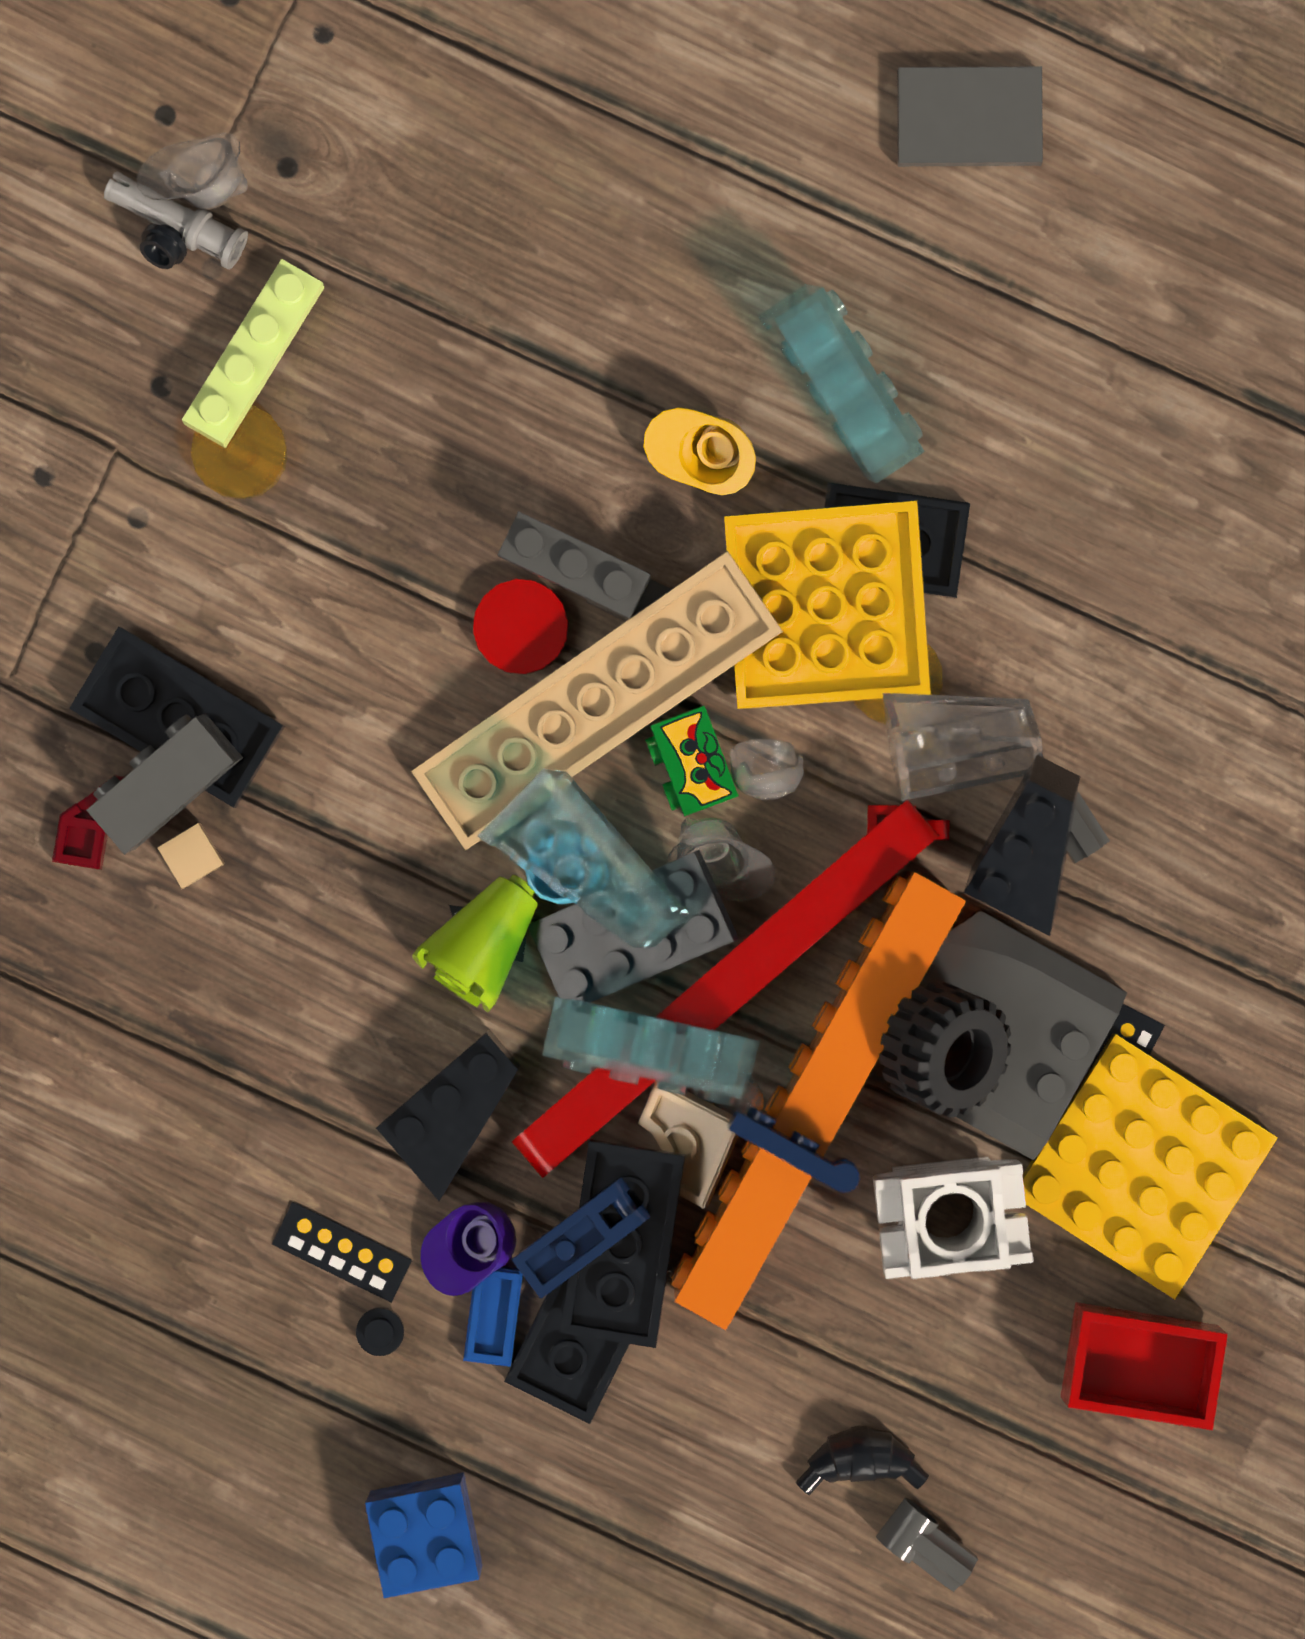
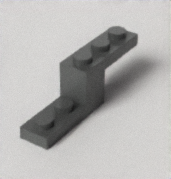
M518 511L498 552V557L586 598L588 604L624 621L630 620L633 616L672 590L652 580L651 574Z

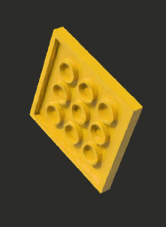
M917 501L724 517L726 551L731 554L783 630L778 636L734 665L737 709L931 695Z
M1113 1033L1073 1095L1048 1142L1023 1173L1025 1202L1030 1208L1175 1300L1278 1137Z

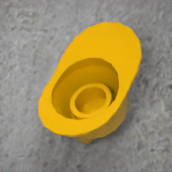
M677 407L662 411L651 420L645 431L643 447L648 461L659 473L672 480L709 493L727 495L736 493L746 486L755 472L756 456L753 444L741 427L728 418L715 417L694 409Z

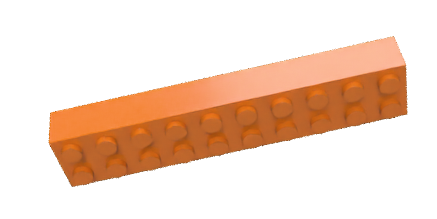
M907 871L904 877L895 875L882 897V900L888 903L887 908L880 920L874 917L869 920L858 941L865 945L856 962L848 959L835 982L841 988L833 1004L827 1001L822 1004L811 1025L817 1031L809 1046L803 1043L800 1044L788 1066L793 1076L786 1088L777 1085L764 1109L767 1111L766 1114L777 1120L773 1127L774 1129L788 1137H791L795 1130L820 1144L817 1153L822 1156L826 1153L878 1060L879 1054L884 1049V1045L880 1043L882 1034L887 1033L889 1028L887 1021L890 1015L897 1013L899 1010L898 1004L904 997L907 999L912 998V990L920 985L966 900L916 872ZM746 1140L741 1150L743 1153L742 1157L746 1159L739 1172L730 1169L717 1193L720 1195L718 1200L722 1201L717 1212L713 1214L707 1211L694 1234L696 1237L695 1243L698 1246L692 1256L685 1252L683 1253L671 1275L673 1279L671 1285L674 1287V1302L724 1330H727L812 1178L807 1173Z

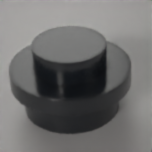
M150 224L142 232L140 251L144 258L152 265L161 269H170L173 265L180 264L186 257V245L182 240L181 234L175 228L164 224Z
M376 1307L368 1310L361 1316L356 1327V1338L361 1348L367 1353L374 1356L389 1355L400 1346L404 1338V1324L399 1315L393 1310L385 1307Z

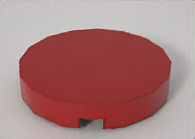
M513 579L496 585L483 596L474 614L473 634L479 651L491 665L506 673L527 675L543 670L559 657L567 642L569 623L563 604L551 589L533 580Z

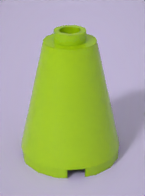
M512 875L509 880L499 876L419 945L412 958L422 969H424L428 962L437 969L434 976L436 981L475 1007H478L481 1003L484 1010L489 1012L498 1000L538 903L532 897L535 892L528 886L526 881L516 875Z

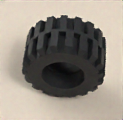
M931 982L927 984L926 989L919 986L912 990V998L907 999L904 997L898 1004L899 1010L897 1013L890 1015L887 1021L889 1028L887 1033L882 1034L880 1043L884 1045V1050L879 1054L880 1064L885 1066L882 1074L885 1081L891 1083L890 1088L895 1093L939 1115L943 1114L947 1117H956L958 1113L966 1115L972 1112L974 1105L980 1107L987 1101L988 1093L990 1091L995 1092L999 1086L998 1079L1001 1074L1006 1072L1008 1064H1005L1006 1057L1011 1055L1012 1045L1007 1043L1008 1038L1011 1036L1010 1026L1005 1024V1014L1002 1010L997 1009V1005L952 984Z

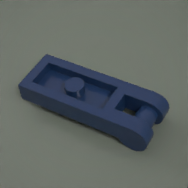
M753 1106L750 1107L747 1113L738 1108L735 1110L728 1123V1130L839 1192H850L858 1186L860 1180L859 1172L854 1163L849 1159L837 1158L833 1161L817 1153L820 1147L819 1143L795 1130L791 1137L786 1136L773 1128L777 1122L776 1119Z
M622 1177L512 1259L540 1299L651 1217L642 1204L637 1206L627 1193L630 1187ZM610 1204L614 1206L622 1217L612 1227L601 1213Z

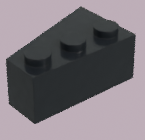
M1038 754L1035 756L974 861L964 893L1048 936L1051 935L1059 902L1080 781L1079 775Z
M490 1029L376 1127L438 1201L441 1200L521 1066Z

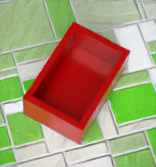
M1075 1302L1061 1398L1068 1408L1213 1430L1228 1334L1216 1324Z

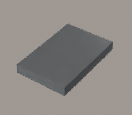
M1042 66L898 67V167L1041 166L1043 163Z

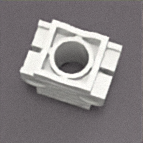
M988 1157L892 1167L893 1172L873 1176L878 1222L898 1221L899 1224L879 1229L883 1274L886 1279L911 1276L912 1279L961 1272L1011 1268V1265L1033 1262L1027 1216L1023 1213H1004L1005 1209L1026 1207L1022 1176L1023 1167L1022 1163L1018 1160L990 1161ZM949 1193H960L970 1197L974 1206L973 1218L969 1226L962 1233L950 1238H942L927 1232L925 1227L926 1213L935 1200Z

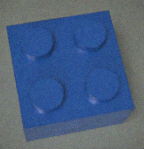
M464 1472L370 1491L365 1506L384 1598L479 1580L483 1565Z

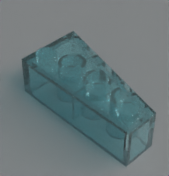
M805 284L758 317L767 330L772 327L778 328L785 339L781 342L782 353L790 365L794 366L801 375L804 373L808 375L810 379L806 383L808 392L826 415L830 413L833 415L836 421L831 423L832 428L866 479L877 484L925 452L918 439L923 437V433L911 414L907 412L902 415L893 399L898 396V393L888 376L883 371L877 375L868 358L873 355V352L865 338L858 330L853 334L842 318L848 312L833 289L826 292L824 287Z
M542 769L477 836L490 846H495L510 857L509 859L522 869L529 870L549 884L548 887L557 894L567 897L584 909V913L633 948L656 947L689 914L567 771Z
M555 997L542 1056L564 1060L562 1067L575 1071L591 1073L592 1066L611 1070L609 1078L638 1084L639 1076L658 1080L657 1089L685 1095L687 1087L706 1091L705 1100L733 1106L735 1097L742 1099L748 1096L760 1040L577 999Z

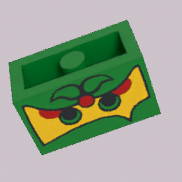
M705 705L650 726L654 736L646 738L645 741L654 765L657 766L664 763L670 781L663 783L662 786L672 811L681 808L685 817L739 796Z

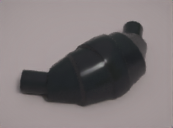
M854 1426L828 1436L827 1441L807 1460L810 1467L796 1481V1484L810 1496L823 1480L830 1483L847 1480L859 1482L885 1478L897 1479L902 1476L915 1489H919L926 1482L929 1474L913 1461L915 1454L892 1436V1433L868 1428L867 1426Z

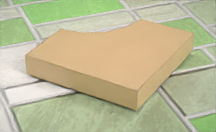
M660 1078L654 1083L638 1124L654 1136L662 1151L686 1154L680 1196L702 1208H706L710 1205L739 1136L728 1130V1123L733 1115Z

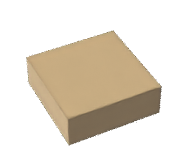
M197 823L158 847L159 852L182 889H185L225 864L201 823Z

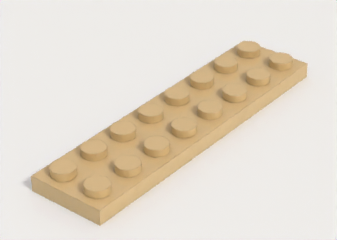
M727 551L411 772L466 851L778 636L783 630L731 554Z

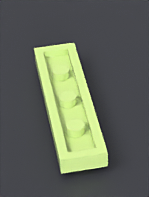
M280 260L182 418L184 425L222 447H227L324 289L323 282L285 260Z

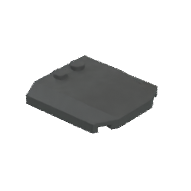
M978 910L949 931L919 986L926 989L928 983L938 982L943 984V982H946L997 1005L996 1008L1002 1010L1005 1014V1024L1010 1026L1011 1036L1008 1038L1007 1043L1012 1044L1011 1055L1006 1057L1005 1064H1008L1006 1072L1001 1074L998 1079L999 1086L995 1092L990 1091L988 1093L985 1103L980 1107L974 1105L972 1112L966 1115L958 1113L956 1117L1034 1160L1051 1137L1118 1017L1127 992Z

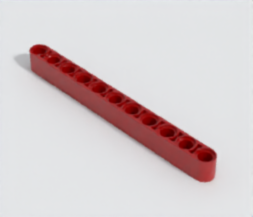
M907 799L511 1141L512 1144L541 1178H544L940 835Z

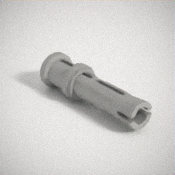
M119 171L113 174V179L116 182L111 178L109 179L104 191V199L122 206L154 224H164L175 228L181 234L187 249L191 251L196 249L204 251L221 260V266L230 270L239 260L248 239V231L242 228L234 230L214 220L212 213L205 209L193 211L132 180Z

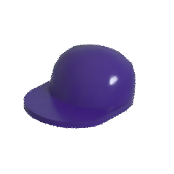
M489 1202L469 1203L449 1213L427 1233L421 1246V1266L429 1283L443 1294L458 1296L470 1292L494 1271L505 1266L513 1255L517 1243L516 1230L511 1218L503 1209Z

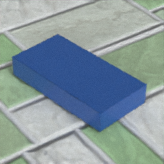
M501 1267L472 1289L463 1361L511 1367L523 1275L518 1268Z

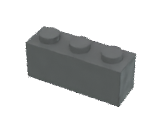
M188 714L181 717L165 731L170 738L157 750L152 745L145 748L129 762L134 769L121 781L116 776H113L93 793L98 801L89 807L87 811L124 855L137 849L243 758L207 714L196 716L193 719Z

